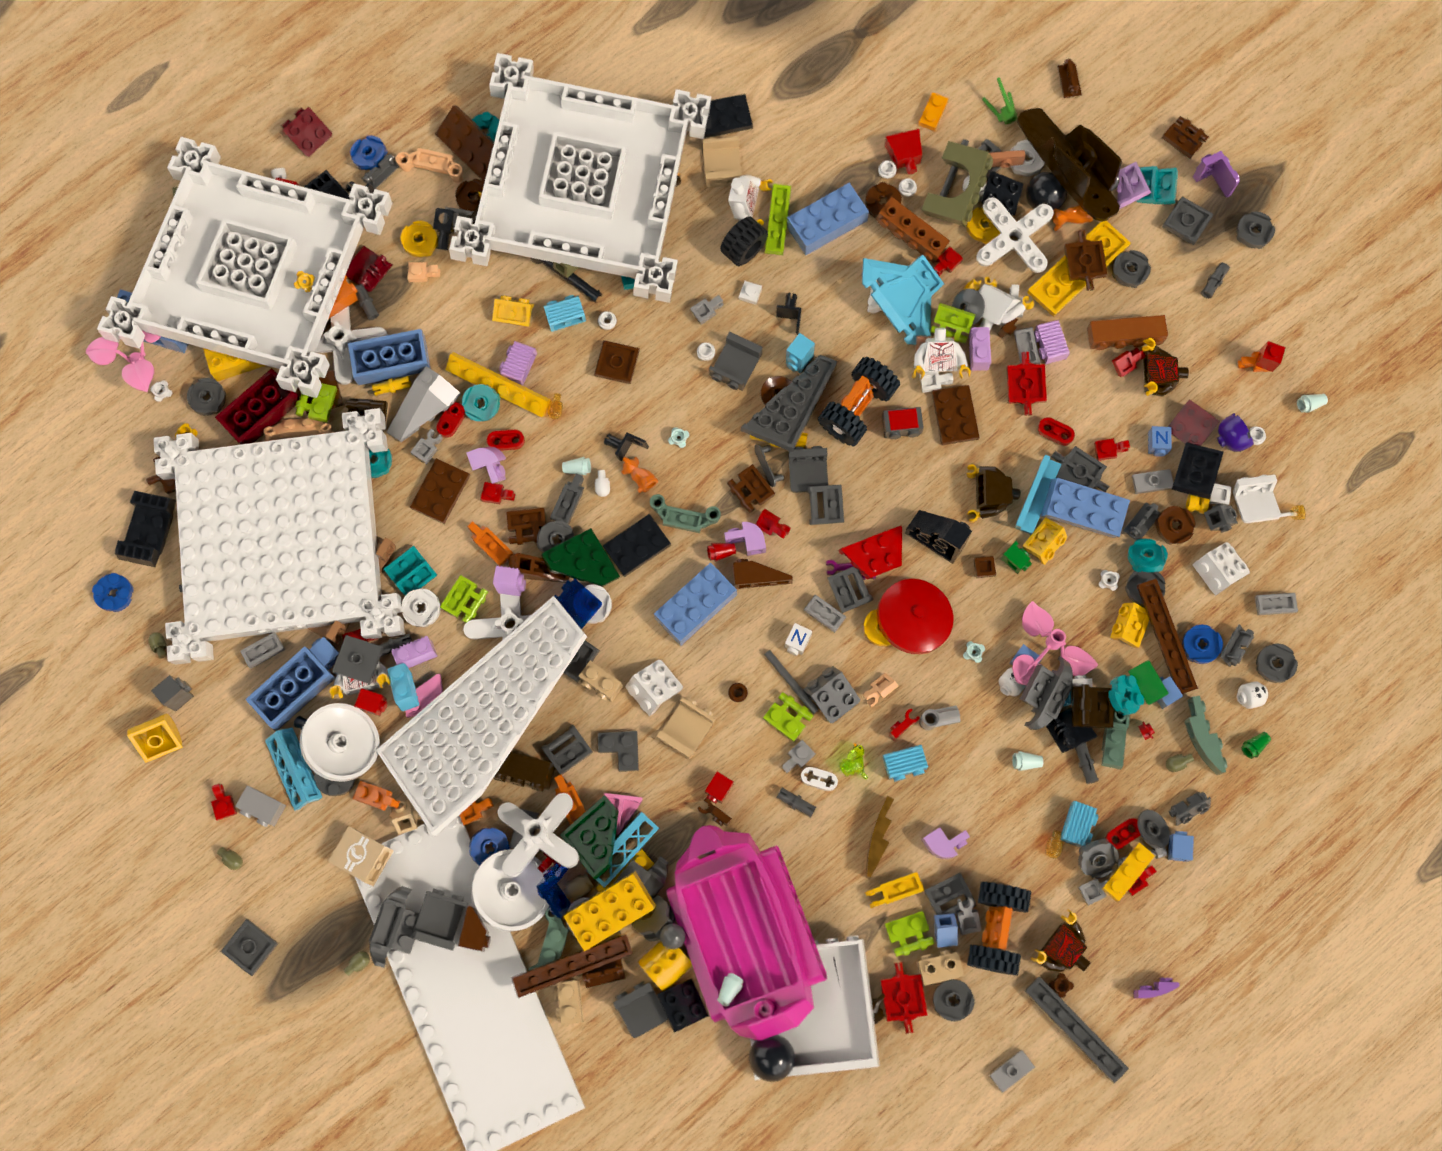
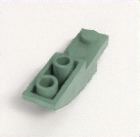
M1114 708L1113 728H1104L1101 766L1121 770L1124 762L1126 732L1129 728L1130 715H1122L1121 711L1117 712Z
M1200 696L1191 697L1188 700L1191 717L1184 720L1187 732L1202 760L1216 775H1221L1227 769V761L1221 752L1223 748L1221 738H1218L1217 733L1209 734L1210 724L1205 719L1204 712L1206 707L1204 701H1201Z

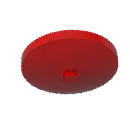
M905 579L896 582L882 595L877 607V621L883 636L895 648L909 654H926L936 650L948 639L953 628L954 615L948 598L938 587L924 580Z

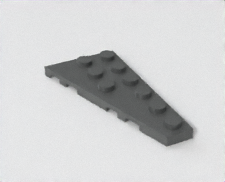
M819 355L805 368L803 373L792 380L791 384L787 387L785 386L759 413L757 412L752 416V419L747 424L742 425L740 431L793 452L837 366V361Z

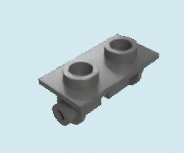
M391 154L384 156L385 158L378 164L379 168L375 166L362 178L365 183H370L374 190L399 168Z
M1145 502L1124 529V532L1135 540L1142 539L1160 514L1157 510L1159 508L1158 505L1155 503L1149 505Z
M1239 624L1220 656L1229 667L1240 664L1246 652L1241 647L1248 648L1254 639V632L1250 629L1245 631Z
M1197 792L1186 799L1189 806L1184 801H1181L1171 807L1169 814L1172 818L1176 817V826L1182 823L1186 824L1194 816L1204 814L1209 810L1211 798H1207L1204 792Z

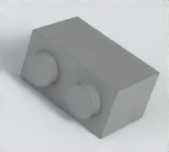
M247 785L235 807L241 809L240 814L248 818L252 815L258 818L257 823L267 827L268 824L276 825L286 805Z

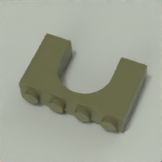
M948 141L942 159L948 165L962 168L969 172L970 180L968 187L962 194L953 198H946L928 192L922 211L928 216L966 227L967 223L972 219L973 207L979 201L980 189L986 183V174L992 168L993 158L987 151Z

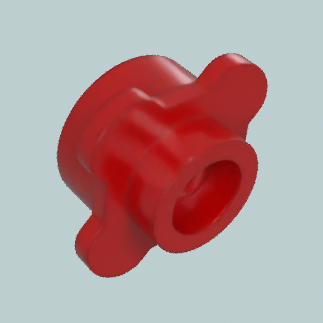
M1143 721V724L1138 726L1145 740L1153 739L1152 735L1155 732L1150 723L1145 724Z

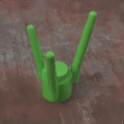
M998 77L997 82L1006 106L1001 109L999 114L985 97L982 100L997 116L999 122L1004 121L1005 124H1010L1017 120L1018 115L1011 92L1007 93V98L1001 79Z

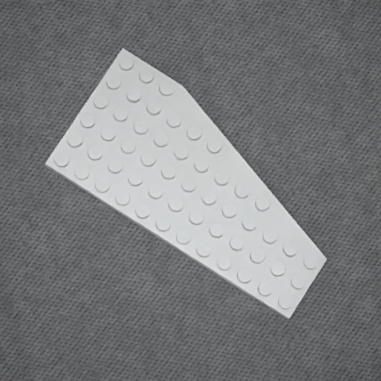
M554 596L376 750L432 834L437 835L483 794L587 638V635Z

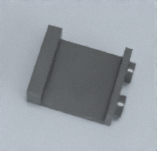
M729 331L726 337V344L714 367L710 366L709 376L716 382L722 381L728 384L733 390L739 389L743 391L762 356L763 347Z
M433 888L432 892L426 891L411 939L453 951L455 933L463 908L467 907L468 903L463 902L464 898L452 894L450 898L444 896V891Z

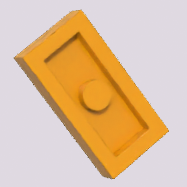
M932 92L918 125L935 132L949 98Z

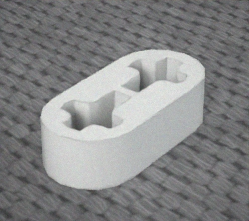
M807 767L801 773L802 782L817 789L833 791L838 784L837 777L833 773L814 767ZM812 771L813 776L818 777V780L811 779V781H807V777L804 774ZM828 777H831L834 785L831 784L829 787H826L825 782L820 781V778L827 780Z

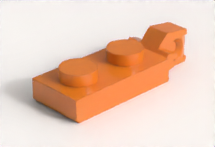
M472 521L467 526L474 534L471 537L473 541L499 567L503 566L509 560V557L514 555L484 525L479 528Z
M559 775L554 778L558 785V788L555 789V795L566 793L572 798L573 807L566 815L571 825L586 810L571 781L566 783L563 775Z
M363 781L359 782L352 798L384 811L387 805L397 809L400 801L391 798V791Z

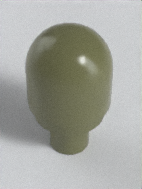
M152 633L148 639L151 650L157 653L160 659L166 657L165 649L167 644L163 635Z
M1177 754L1167 759L1166 768L1170 772L1181 771L1187 767V763L1193 762L1194 758L1192 754L1186 756Z
M223 847L218 850L217 854L222 857L221 861L231 870L241 868L243 860L240 855L232 850L227 851Z
M365 951L356 953L350 959V965L344 969V972L349 976L354 971L359 972L363 970L370 962L369 954Z

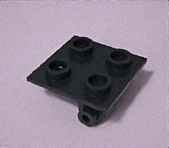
M990 171L981 203L984 204L988 198H996L1012 216H1015L1024 183Z
M1072 707L1060 712L1057 719H1053L1046 725L1061 753L1097 738L1093 728L1072 727Z
M692 978L657 994L674 1033L708 1017V1013Z

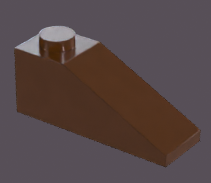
M516 553L509 557L508 568H518L520 573L524 575V579L569 583V576L550 572L543 558Z
M738 559L737 562H733L736 589L793 583L792 575L755 561Z

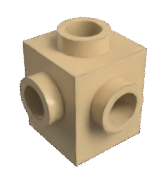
M410 800L400 802L397 809L391 807L389 819L391 825L395 826L398 835L418 829L417 818H419V814Z

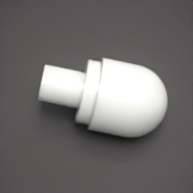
M599 470L598 479H595V492L600 497H605L610 492V481L605 476V470Z

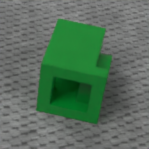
M1015 541L1002 555L1001 560L1019 574L1021 570L1025 572L1032 563L1030 562L1031 558L1028 557V552L1023 548L1019 549L1017 547L1019 543Z

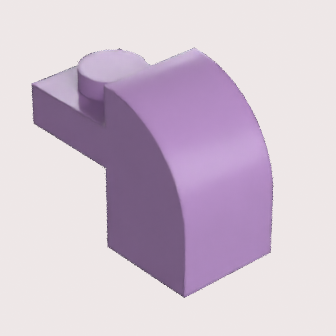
M483 447L467 452L472 470L486 467L492 484L506 480L505 469L500 464V461L506 460V457L499 449Z
M742 522V530L732 528L724 533L726 543L745 542L747 556L766 553L763 532L753 523Z
M939 827L925 836L922 841L933 856L940 859H950L958 855L954 847L960 849L968 844L966 840L970 836L965 830L953 839L948 840Z

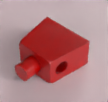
M919 128L886 136L885 148L896 168L905 167L909 175L918 171L916 165L920 164L922 160Z

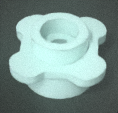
M677 427L673 428L671 437L668 439L669 444H675L680 448H684L689 432Z
M972 641L967 642V650L963 657L966 660H974L976 663L981 662V655L985 651L984 645H979Z

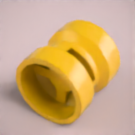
M1188 494L1185 508L1190 512L1195 510L1204 514L1208 511L1210 499Z

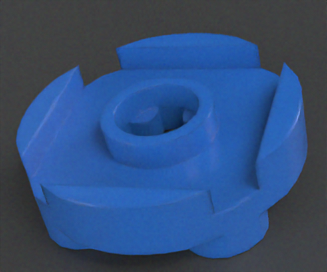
M366 136L367 139L357 140L350 150V155L356 167L362 170H372L375 166L379 168L378 164L388 153L382 140L376 136Z
M112 573L102 577L93 586L92 592L94 601L100 608L106 611L119 612L131 603L134 589L127 578L117 573ZM112 589L118 590L115 597L109 596Z
M1208 625L1192 627L1184 634L1182 639V647L1186 658L1198 664L1212 662L1223 649L1221 635ZM1200 639L1203 640V643H1207L1204 649H1201L1197 644L1200 642Z
M482 828L471 838L469 855L480 866L491 855L500 851L510 850L508 838L502 831L496 828ZM492 842L494 851L486 853L485 845Z

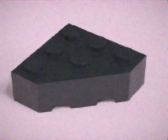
M921 510L917 512L905 531V534L954 564L966 546L972 533L970 526L965 522H958L954 519Z

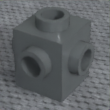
M1223 503L1213 506L1211 510L1204 513L1210 531H1220L1223 533L1231 530V526L1238 524L1236 511L1232 506L1223 505Z

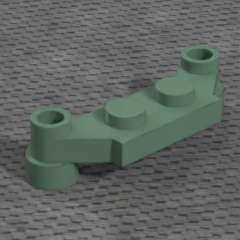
M655 494L650 498V506L663 520V526L700 533L702 529L716 524L721 517L719 508L715 506L707 508L703 514L667 506L664 497L659 494Z
M549 906L546 910L545 917L549 921V926L538 963L531 966L529 970L558 960L562 956L569 929L565 928L561 919L562 912L557 906ZM551 910H555L556 912L554 917H550L549 915Z

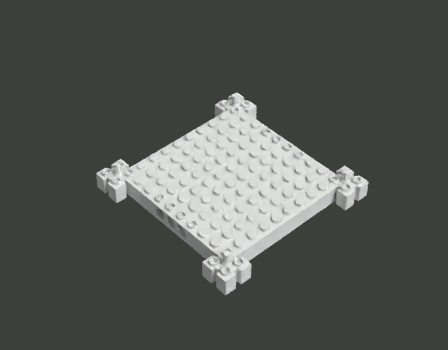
M497 53L494 64L495 72H492L489 84L490 95L505 99L475 224H473L471 218L457 216L454 227L455 236H452L449 248L451 259L466 262V258L469 257L472 258L473 264L488 266L491 249L555 263L570 264L575 267L635 278L633 296L648 298L649 294L656 295L655 300L670 303L678 260L663 257L662 262L659 261L686 132H690V137L704 139L711 96L697 94L696 98L690 97V92L676 89L673 105L536 78L533 77V60L519 57L518 62L512 61V56Z
M180 137L176 146L178 157L172 156L167 167L173 179L181 181L129 302L127 303L126 300L111 296L106 307L109 316H102L97 330L104 339L117 343L121 339L125 345L139 349L145 337L142 332L144 331L277 368L280 370L276 380L282 389L296 392L297 388H299L302 394L317 398L322 386L319 377L325 378L330 364L325 355L315 353L364 227L366 232L381 235L385 224L383 216H388L392 206L389 193L375 189L372 194L369 192L368 187L353 184L349 194L350 200L220 165L218 163L221 157L214 145L201 142L200 147H198L195 140ZM303 271L315 277V281L311 286L312 291L305 292L304 289H296L294 287V282L297 280V272Z
M380 408L365 410V416H360L357 411L342 413L343 428L346 430L342 432L199 450V439L192 433L176 435V440L169 436L154 438V452L160 456V459H155L156 475L163 480L175 479L184 604L185 623L181 621L165 623L166 638L172 641V645L167 646L168 662L178 665L191 663V658L198 662L214 660L213 645L208 643V641L329 626L335 621L342 624L360 622L361 636L365 639L382 638L381 632H385L389 637L405 635L404 620L397 616V613L403 612L401 596L397 593L382 595L379 557L376 555L377 535L369 449L373 453L388 451L387 437L382 431L386 429L385 415Z

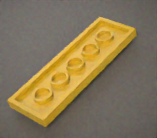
M1108 221L1100 222L1086 235V240H1102L1106 268L1131 244ZM1064 256L1031 286L1027 293L1054 317L1086 287V282L1083 280L1069 281L1066 256Z

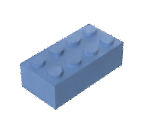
M848 183L787 217V228L804 254L808 255L867 222L869 211L852 185Z
M422 329L348 343L353 378L358 386L419 374L426 366L431 369L426 338Z
M1054 478L1051 479L1041 516L1116 538L1120 537L1130 500L1064 479Z
M710 562L654 613V617L674 640L682 646L737 596V589Z
M304 646L245 700L270 728L277 731L329 685L335 677Z

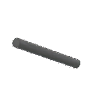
M963 139L961 144L968 146L969 141ZM951 166L939 196L947 197L958 167Z
M771 650L764 654L811 713L814 715L818 712L817 706Z

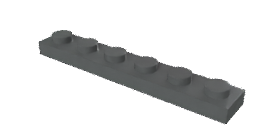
M1040 976L1024 990L1113 1083H1116L1127 1072L1129 1068Z

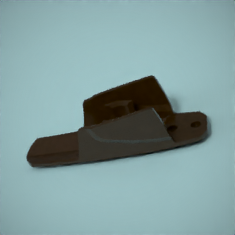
M1032 108L1021 112L1016 123L1042 161L1071 197L1096 221H1107L1109 218L1117 215L1120 205L1113 195L1111 188L1118 177L1122 159L1095 133L1081 124L1067 135H1064L1042 108Z

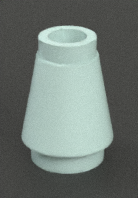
M1325 394L1302 395L1297 400V407L1300 412L1309 413L1326 405L1328 399Z
M585 457L562 463L563 473L586 475L591 472V462L589 458Z
M1019 751L1013 754V768L1023 771L1042 767L1043 757Z
M732 973L724 977L717 1001L724 1006H728L743 988V980Z

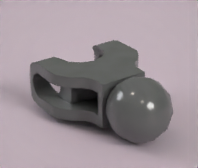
M656 895L653 899L656 904L653 915L647 920L637 919L631 925L646 940H661L664 947L671 950L677 949L683 945L686 934L680 925L675 924L676 918L672 907L659 895Z

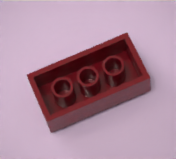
M272 368L215 417L240 445L254 443L264 434L266 427L276 424L300 400L296 392L280 387L276 380L278 374Z

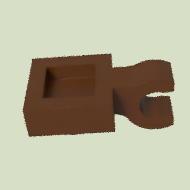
M707 798L704 801L708 804V808L703 810L701 807H698L700 813H710L713 815L712 820L721 827L723 824L728 826L732 821L731 817L718 807H715Z

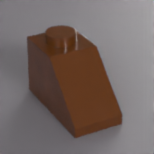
M467 906L458 946L485 952V948H489L491 936H488L489 931L475 908Z

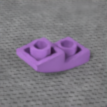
M1160 978V982H1154V990H1152V986H1140V990H1134V998H1151L1169 993L1179 987V982H1173L1172 978Z

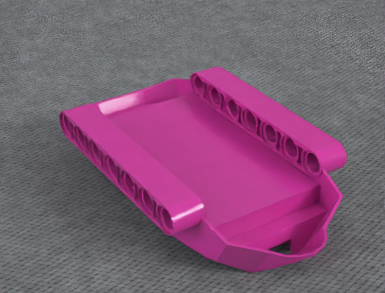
M713 825L702 826L694 833L690 846L678 860L675 869L676 885L667 889V896L677 924L683 928L686 934L684 944L712 1020L718 1022L726 1019L730 1028L739 1036L761 1041L799 1026L814 1008L811 986L826 981L827 973L779 847L775 845L760 851L749 833L725 832ZM715 850L716 852L702 859L698 858V856ZM732 973L743 980V988L728 1006H724L717 999L724 977Z

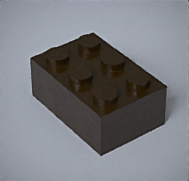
M510 752L493 778L500 782H505L507 779L513 785L524 787L527 784L533 790L543 792L544 789L549 790L555 766L548 761Z

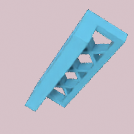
M1045 455L1041 461L1014 527L1031 535L1042 513L1051 479L1056 478L1061 466L1060 463L1050 460L1048 455Z
M293 727L277 730L265 742L294 811L307 803L320 800L322 795L316 785L310 767L303 758L300 743ZM274 740L277 742V749L274 745ZM282 758L285 761V767L282 764ZM297 793L299 794L301 802H299L297 799Z
M643 812L615 840L613 854L623 852L624 861L619 865L611 864L610 876L605 882L600 878L596 879L604 888L659 829ZM646 821L653 829L648 835H639V826ZM637 837V847L634 850H626V840ZM626 852H631L626 858ZM612 867H618V868L612 873Z

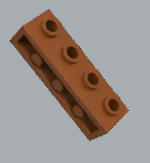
M893 197L889 199L875 219L881 227L889 229L897 239L905 241L910 249L918 251L925 256L927 261L932 263L937 260L950 242L949 239Z
M1165 315L1090 321L1087 327L1090 349L1105 350L1109 347L1121 349L1132 345L1133 347H1141L1146 344L1143 340L1149 338L1154 339L1155 345H1161L1168 337Z

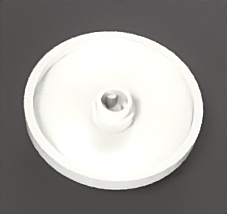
M343 703L325 705L316 710L305 722L300 735L301 753L307 765L319 776L332 781H350L363 775L374 764L378 756L376 750L380 747L379 734L371 718L362 710Z
M513 850L497 852L479 866L473 877L471 896L477 913L487 924L502 931H520L535 924L546 913L551 902L552 883L547 870L541 873L537 869L541 862L535 856L517 877L507 876L502 868L504 861Z

